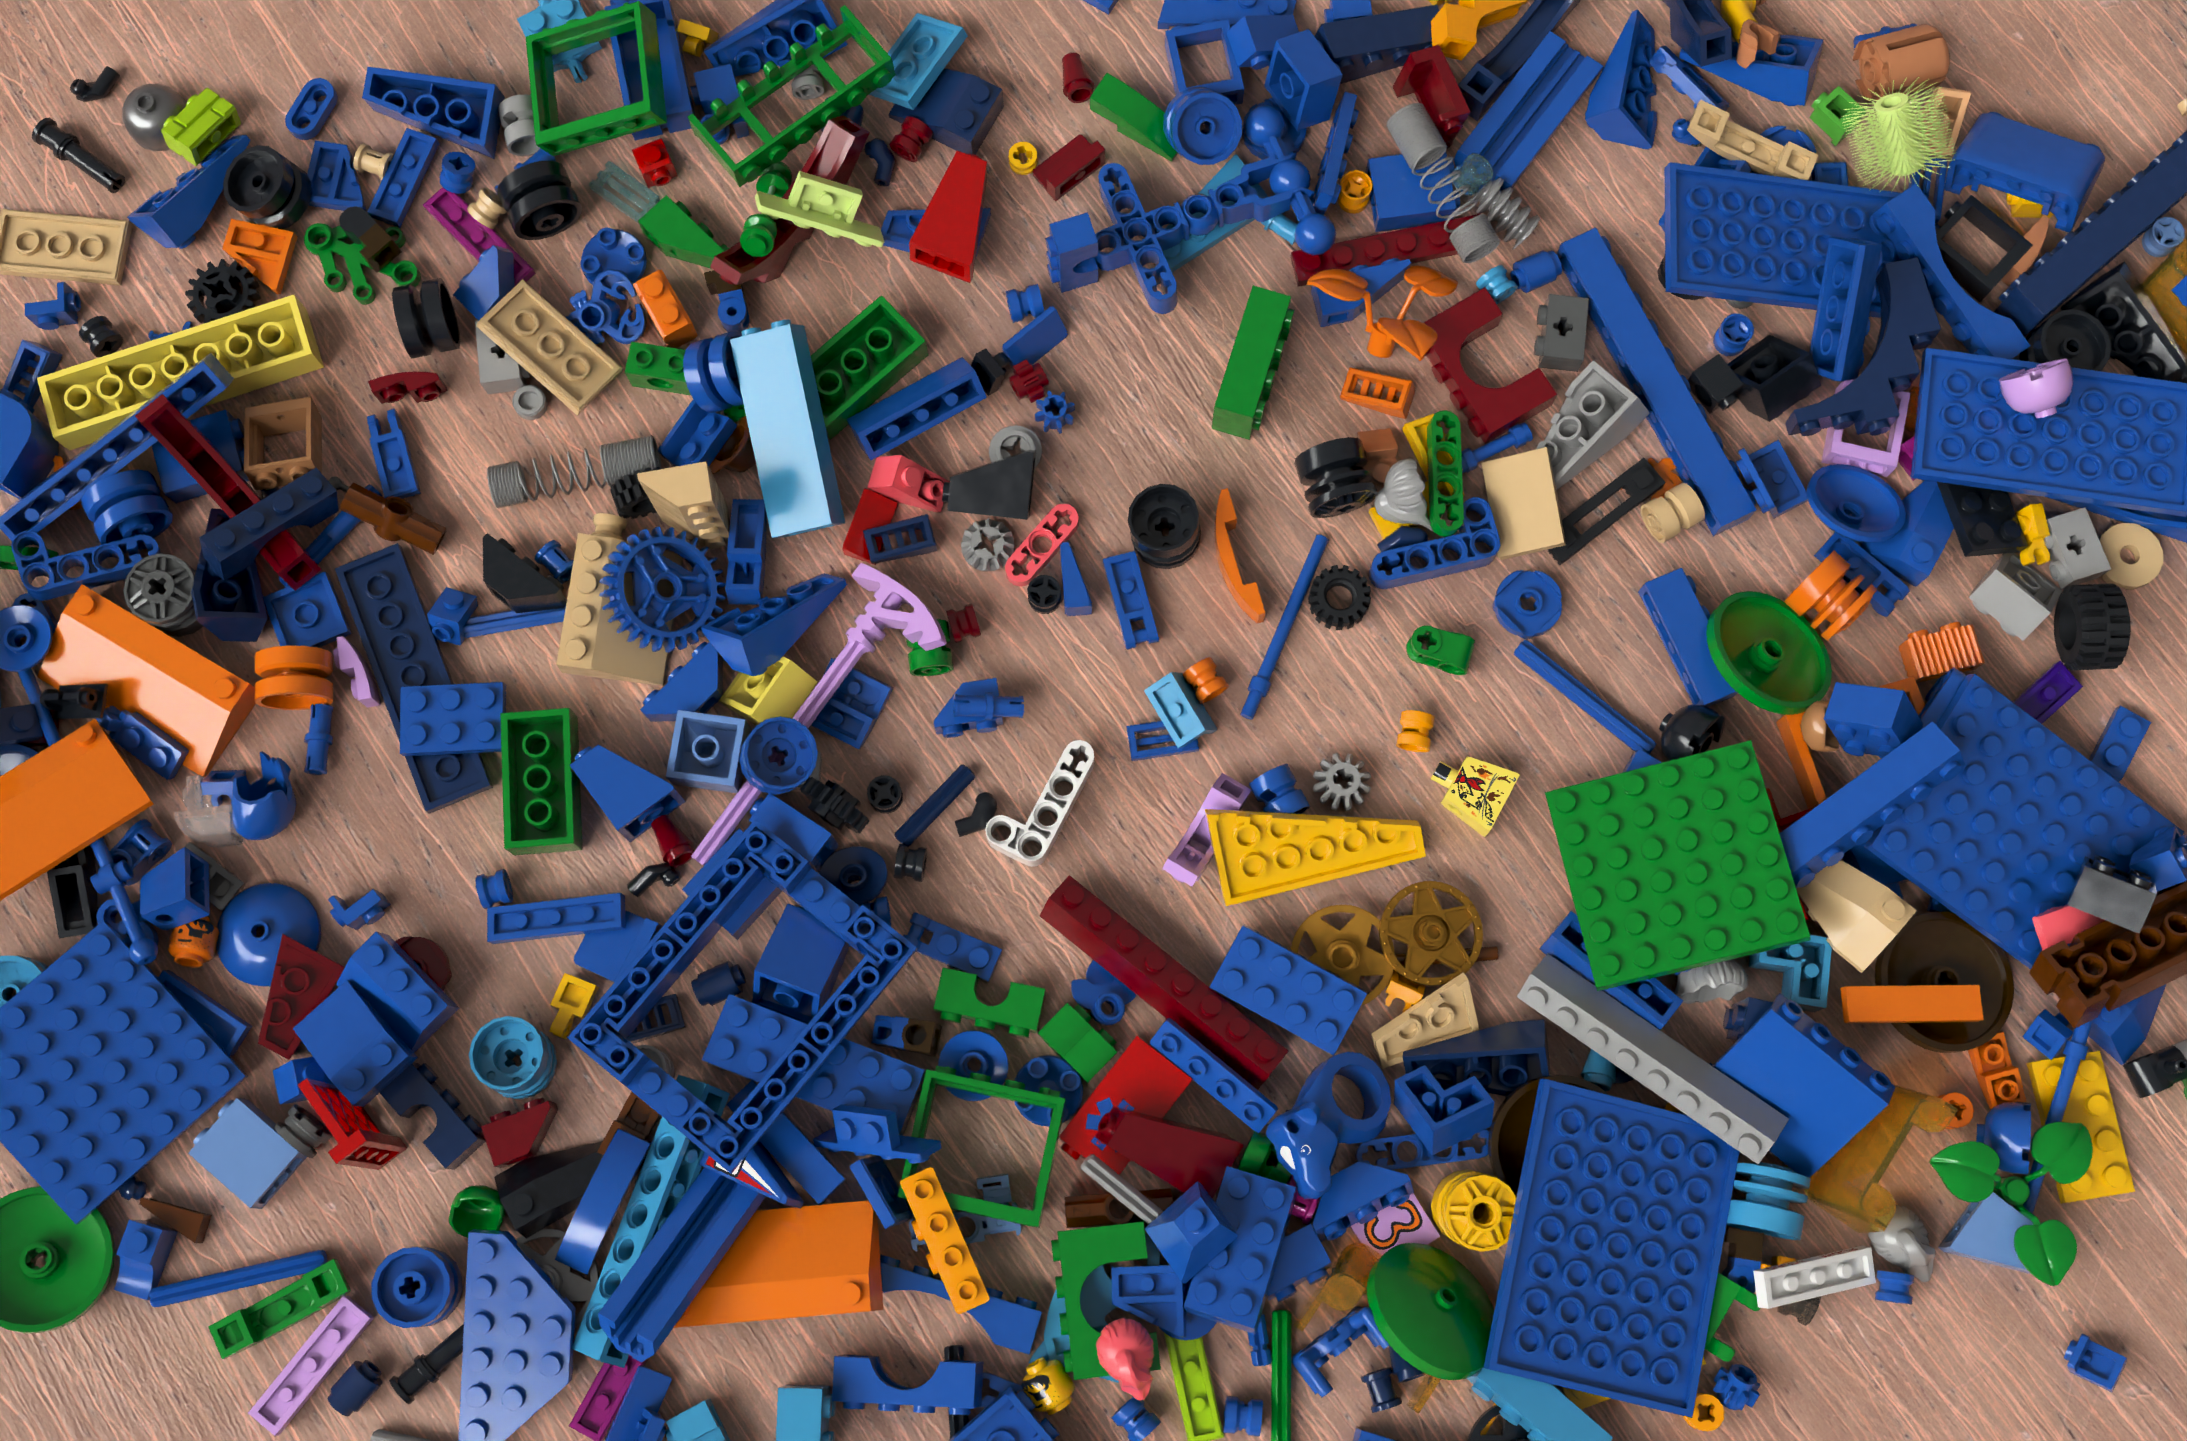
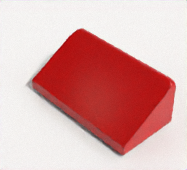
M864 488L842 547L844 555L871 563L863 531L891 524L898 503ZM882 536L875 537L879 553L883 547Z

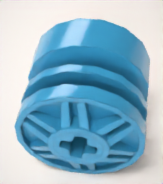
M505 1016L491 1020L479 1029L472 1040L469 1051L471 1069L477 1079L506 1098L520 1100L533 1097L545 1089L555 1075L557 1056L554 1045L548 1036L522 1018ZM516 1055L520 1056L523 1062L519 1067L516 1066L513 1060Z
M1764 1162L1759 1164L1737 1163L1735 1174L1749 1178V1182L1734 1180L1733 1188L1747 1195L1746 1200H1731L1726 1225L1741 1230L1764 1233L1767 1236L1801 1240L1805 1216L1790 1210L1789 1205L1790 1203H1807L1808 1196L1794 1192L1792 1188L1809 1189L1811 1178L1800 1175L1790 1168Z

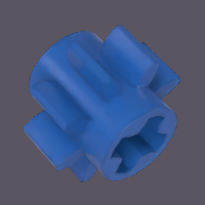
M1048 391L1044 401L1036 400V407L1041 411L1035 413V421L1044 422V432H1048L1049 429H1057L1059 434H1061L1062 427L1066 423L1073 425V417L1067 413L1075 410V404L1071 402L1066 404L1065 392H1062L1059 396L1052 395L1051 391ZM1056 408L1060 415L1054 416L1050 410Z
M1731 1364L1729 1370L1721 1367L1714 1378L1716 1385L1713 1391L1717 1392V1399L1728 1409L1742 1410L1745 1404L1752 1408L1760 1396L1757 1391L1760 1383L1757 1382L1755 1373L1744 1365Z

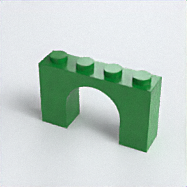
M1144 1222L1058 1231V1239L1051 1240L1053 1262L1061 1261L1062 1276L1055 1277L1057 1299L1065 1298L1066 1313H1059L1061 1336L1069 1335L1070 1350H1063L1065 1372H1073L1074 1380L1110 1376L1099 1363L1096 1342L1101 1333L1091 1327L1084 1318L1080 1306V1292L1087 1276L1097 1267L1112 1262L1148 1258ZM1148 1332L1154 1342V1358L1152 1359L1153 1364L1150 1367V1371L1161 1370L1157 1332Z

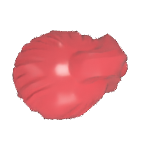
M1120 1318L1112 1321L1101 1330L1100 1337L1096 1342L1099 1363L1110 1376L1119 1381L1122 1391L1131 1394L1136 1400H1144L1149 1394L1153 1380L1150 1367L1153 1364L1152 1359L1154 1358V1342L1141 1323L1132 1319Z

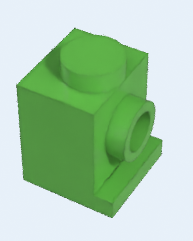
M1837 86L1830 94L1823 92L1813 102L1811 107L1814 111L1809 118L1833 139L1831 143L1837 146L1849 135L1848 133L1853 131L1852 128L1854 127L1847 128L1853 125L1850 123L1856 122L1853 120L1863 119L1861 117L1851 118L1862 115L1849 114L1858 113L1853 111L1866 110L1864 108L1852 109L1862 106H1856L1859 104L1840 86Z

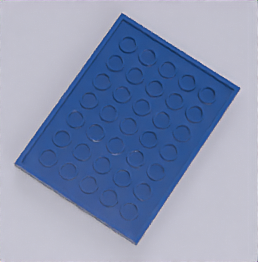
M1975 673L1968 674L1937 724L1961 751L1966 765L1962 767V770L1955 778L1943 781L1934 787L1926 799L1918 803L1914 802L1904 809L1902 815L1896 821L1890 824L1885 823L1874 831L1864 847L2031 970L2039 953L2042 951L2032 917L2050 908L2068 904L2070 893L2085 856L2094 859L2095 855L2108 858L2116 862L2115 867L2129 873L2132 853L2176 825ZM2176 826L2180 835L2182 836L2184 834V831Z
M1539 1079L1483 1368L1692 1418L1739 1151L1687 1115L1549 1079Z

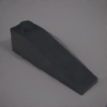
M2125 262L2095 279L2061 306L2060 310L2076 309L2087 312L2098 319L2109 335L2111 343L2110 357L2114 360L2116 358L2125 364L2138 377L2187 383V359L2146 291Z
M603 1141L526 1158L494 1177L499 1198L517 1232L527 1239L578 1208L603 1157L602 1154L597 1152ZM647 1154L645 1155L637 1174L640 1173Z

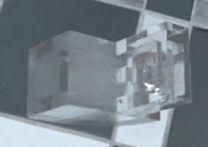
M201 775L187 776L186 787L182 791V798L188 810L174 812V817L180 830L188 837L211 847L243 844L242 836L236 832L233 826L232 806L213 807L211 802L212 795H202L201 781L204 777Z

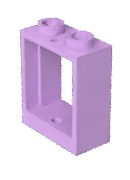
M1855 379L1842 381L1835 389L1834 394L1843 390ZM1905 391L1893 393L1900 416L1890 427L1886 452L1841 442L1843 429L1835 430L1833 427L1827 429L1821 463L1851 465L1887 478L1898 464L1910 393Z

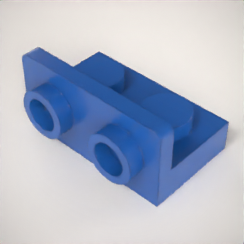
M692 400L658 448V453L674 467L705 461L710 466L737 427V424L729 417L716 412L709 413L702 410Z

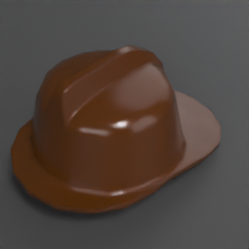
M746 416L736 422L737 427L710 464L709 468L712 474L717 473L722 468L743 473L756 464Z

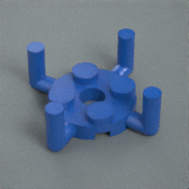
M1355 1307L1346 1316L1329 1327L1330 1329L1322 1336L1319 1335L1305 1348L1293 1355L1292 1364L1315 1395L1318 1393L1322 1398L1333 1390L1318 1368L1329 1360L1328 1353L1330 1356L1334 1355L1336 1357L1351 1346L1352 1343L1348 1339L1349 1337L1355 1340L1365 1333L1375 1348L1379 1345L1383 1349L1389 1346L1374 1321L1371 1308Z

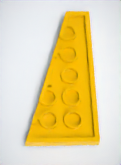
M1205 809L1221 891L1226 906L1426 857L1422 830L1417 820Z

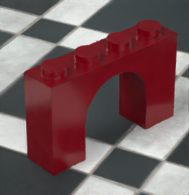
M1486 288L1479 290L1424 322V324L1430 326L1437 333L1435 345L1425 355L1433 365L1432 372L1439 383H1445L1451 392L1450 399L1457 410L1464 412L1468 418L1469 429L1475 437H1480L1484 444L1506 433L1509 428L1521 424L1549 408L1557 396V393L1540 368L1501 388L1481 386L1472 381L1464 372L1460 362V351L1471 341L1496 328L1503 315Z

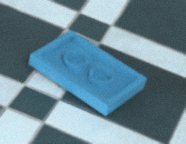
M917 13L888 52L892 58L896 75L885 87L877 88L869 95L914 110L968 37L963 27Z

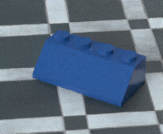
M1830 237L1809 351L1812 354L1818 375L1834 381H1846L1858 377L1859 369L1864 362L1863 346L1865 336L1870 330L1869 313L1871 303L1876 297L1875 280L1877 270L1880 268L1883 259L1882 244L1835 237Z

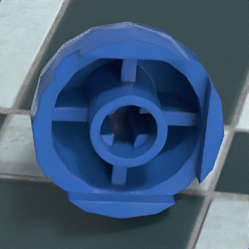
M2006 1102L1999 1104L1987 1113L1985 1124H1977L1976 1142L1988 1145L1998 1154L2000 1159L1998 1169L2014 1174H2029L2028 1153L2031 1142V1103Z

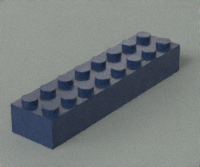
M2187 131L2167 151L2161 152L2144 171L2138 172L2121 191L2115 192L2097 212H2092L2074 232H2069L2060 240L2051 252H2046L2038 259L2027 273L2023 272L2009 285L2010 287L1998 297L2002 303L1994 312L2011 318L2025 337L2147 231L2158 219L2163 217L2187 196Z

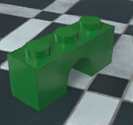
M942 968L933 1008L935 1012L941 1013V1020L961 1023V1018L975 1020V1027L987 1030H995V1026L999 1025L1008 1027L1009 1034L1029 1038L1030 1032L1038 1034L1046 989L1011 982L1007 998L999 1005L987 1006L976 997L979 979L976 974Z

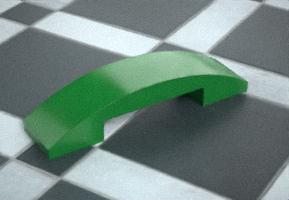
M332 1259L304 1274L302 1279L254 1305L238 1310L208 1326L221 1358L231 1357L286 1330L349 1293L351 1290L337 1259Z

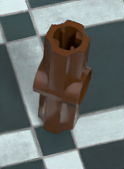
M354 482L349 487L340 505V510L373 525L375 533L381 538L388 541H400L402 539L432 555L438 550L446 533V527L413 512V506L405 499L394 496L384 498Z
M1171 1188L1139 1191L1163 1212L1173 1204ZM1111 1193L1064 1197L1067 1228L1118 1225L1145 1221L1130 1209H1128V1213L1124 1218L1113 1217L1109 1211V1204L1115 1197Z

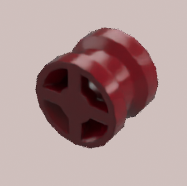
M972 603L965 605L963 610L955 611L950 609L946 611L955 643L961 642L966 636H981Z

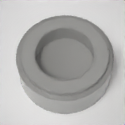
M526 385L514 393L512 404L521 418L535 420L546 412L548 401L540 388Z

